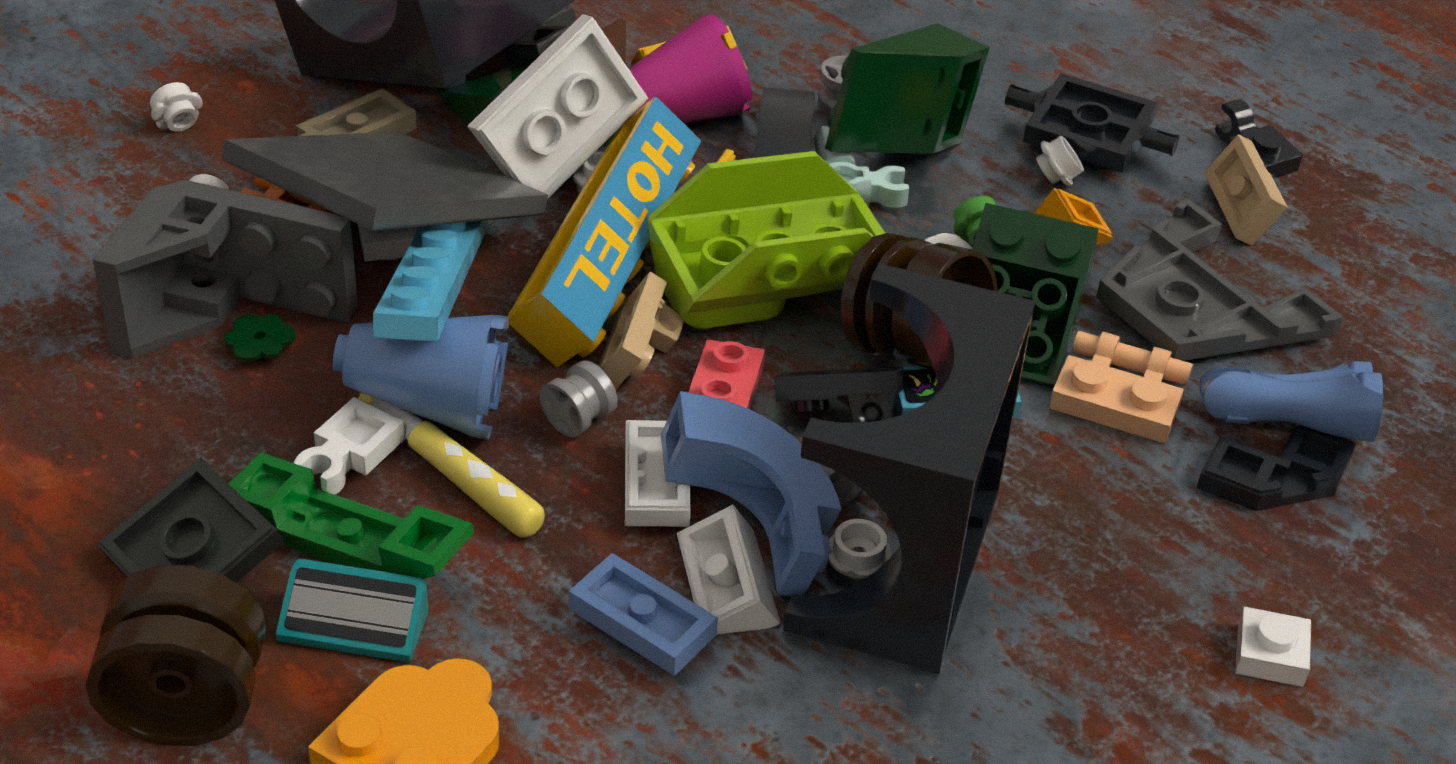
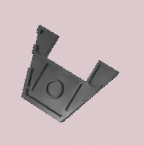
M1188 198L1181 200L1175 206L1174 214L1168 221L1162 219L1152 229L1151 237L1141 247L1135 245L1100 279L1096 298L1155 347L1172 351L1171 357L1182 361L1332 337L1338 334L1343 315L1307 288L1262 307L1192 252L1216 242L1222 224Z

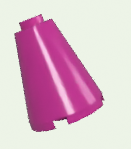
M709 13L699 17L629 68L649 98L643 105L656 96L684 124L739 115L750 110L751 107L746 103L753 100V93L743 58L737 46L728 49L720 35L729 31L715 14Z

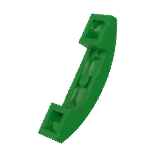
M262 452L228 483L277 529L285 541L284 544L325 563L425 579L436 576L474 534L472 523L417 505L405 518L319 490L316 487L312 469Z

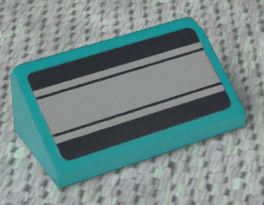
M296 559L289 574L276 630V641L410 663L429 612L427 583L420 577Z

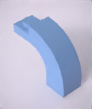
M680 391L661 433L665 481L712 489L732 497L748 508L760 521L768 536L777 594L791 597L792 594L805 595L816 573H822L827 565L830 549L827 535L842 510L838 495L826 471L819 463L801 458L802 444L768 418L723 399Z

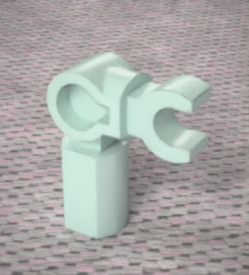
M821 126L814 137L816 153L859 192L868 207L870 202H878L892 208L907 206L909 185L903 184L905 176L904 167L886 166L878 171H869L868 166L857 167L853 152H831L825 149L830 129L828 126Z

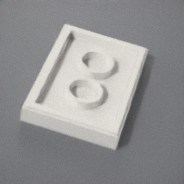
M582 14L467 127L506 177L546 193L549 198L649 98L594 18Z

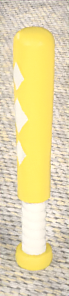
M362 392L360 393L359 400L403 420L405 438L408 440L409 447L437 468L513 534L520 538L530 537L541 528L545 519L543 507L511 481L458 444L430 421H422L412 412Z

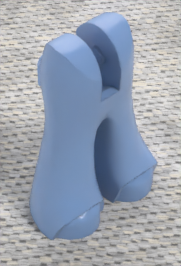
M1353 361L1349 365L1342 363L1330 369L1298 374H1273L1235 367H1216L1208 370L1201 377L1199 383V391L1206 410L1213 417L1224 420L1225 423L1250 424V422L1286 421L1330 435L1367 442H1374L1379 430L1384 396L1381 373L1373 372L1371 362Z

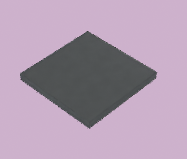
M401 132L224 139L222 159L226 160V163L372 231L540 216L545 214L548 194Z

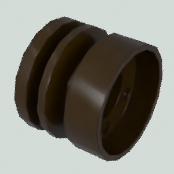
M890 232L873 236L859 249L848 269L842 291L841 319L846 338L857 351L899 362L906 361L912 365L934 370L924 344L907 321L883 304L869 300L871 280L878 263L998 292L994 268L985 254L972 249L944 243L933 244L920 238H908Z

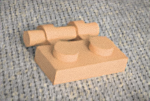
M1078 331L1073 343L1072 353L1092 358V361L1068 355L1053 388L1049 409L1166 444L1180 407L1184 389L1163 383V381L1166 380L1187 386L1193 364L1172 358V351L1154 346L1151 352L1120 343V336L1103 331L1101 336ZM1112 365L1143 373L1144 376L1112 368Z

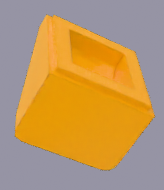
M1053 188L1033 213L1099 228L1096 245L1108 244L1113 239L1112 232L1093 203L1061 189Z

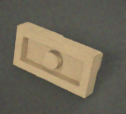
M1239 134L1204 172L1235 238L1252 246L1287 208L1271 174L1267 171L1253 142Z
M652 272L646 275L621 305L598 365L610 378L615 391L629 375L637 379L643 373L654 354V348L667 353L678 340L684 323L681 316L666 305L662 299L667 282Z

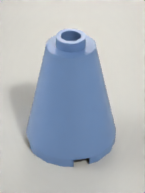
M501 315L448 318L438 342L373 338V322L356 323L352 325L349 335L339 334L333 354V371L342 372L344 386L471 437L489 440L493 426L481 423L483 415L488 416V410L497 411L508 342L496 341L497 329H509V319L507 316Z

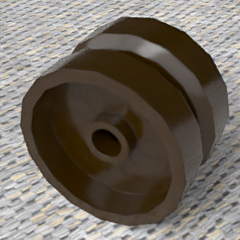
M158 565L130 574L114 587L106 608L99 633L100 638L85 683L90 705L108 724L133 738L161 745L196 746L223 739L242 725L250 708L256 680L254 669L261 655L266 631L261 606L247 589L226 576L194 566Z

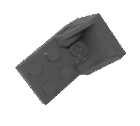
M188 180L152 188L92 259L110 352L130 358L221 327L241 298L348 324L359 310L351 220L333 213Z

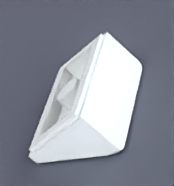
M733 504L677 533L693 601L698 606L718 617L717 634L768 629L781 624L756 535L752 527Z

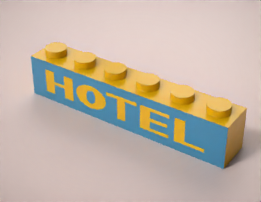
M656 96L638 109L616 131L507 316L509 324L556 367L576 354H579L582 358L588 356L602 342L606 335V331L602 328L605 320L613 315L625 300V295L621 290L643 266L644 261L640 258V255L650 245L648 216L675 193L674 191L677 186L695 168V164L691 160L701 140Z

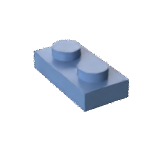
M611 553L569 590V610L673 676L717 636L718 617L614 553Z

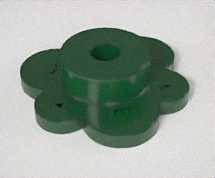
M246 314L238 317L233 323L234 330L227 332L224 336L226 346L233 348L234 356L238 360L253 362L256 360L275 359L281 356L283 347L291 345L296 340V331L291 325L282 324V319L279 315L267 314L260 318L257 315Z

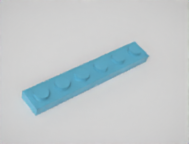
M488 220L419 227L373 312V338L438 342L488 228Z

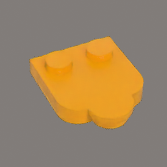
M458 658L439 662L429 670L413 665L391 668L370 684L308 746L310 764H488L499 748L498 716L495 710L488 704L492 696L491 677L480 664Z

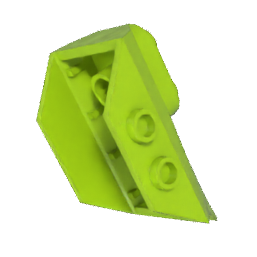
M815 151L708 163L648 216L649 243L655 273L667 282L664 293L673 310L681 316L684 322L697 329H710L712 327L764 321L776 317L783 312L786 299L843 289L848 269L859 249L873 236L885 233L859 192Z

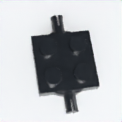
M1060 73L1052 86L1039 93L1011 84L1005 97V105L1033 112L1031 118L1026 123L1023 142L1041 147L1042 141L1045 140L1050 143L1059 136H1063L1080 160L1090 162L1093 166L1101 169H1112L1122 173L1132 155L1143 147L1173 156L1180 138L1178 134L1175 135L1150 127L1155 118L1158 102Z

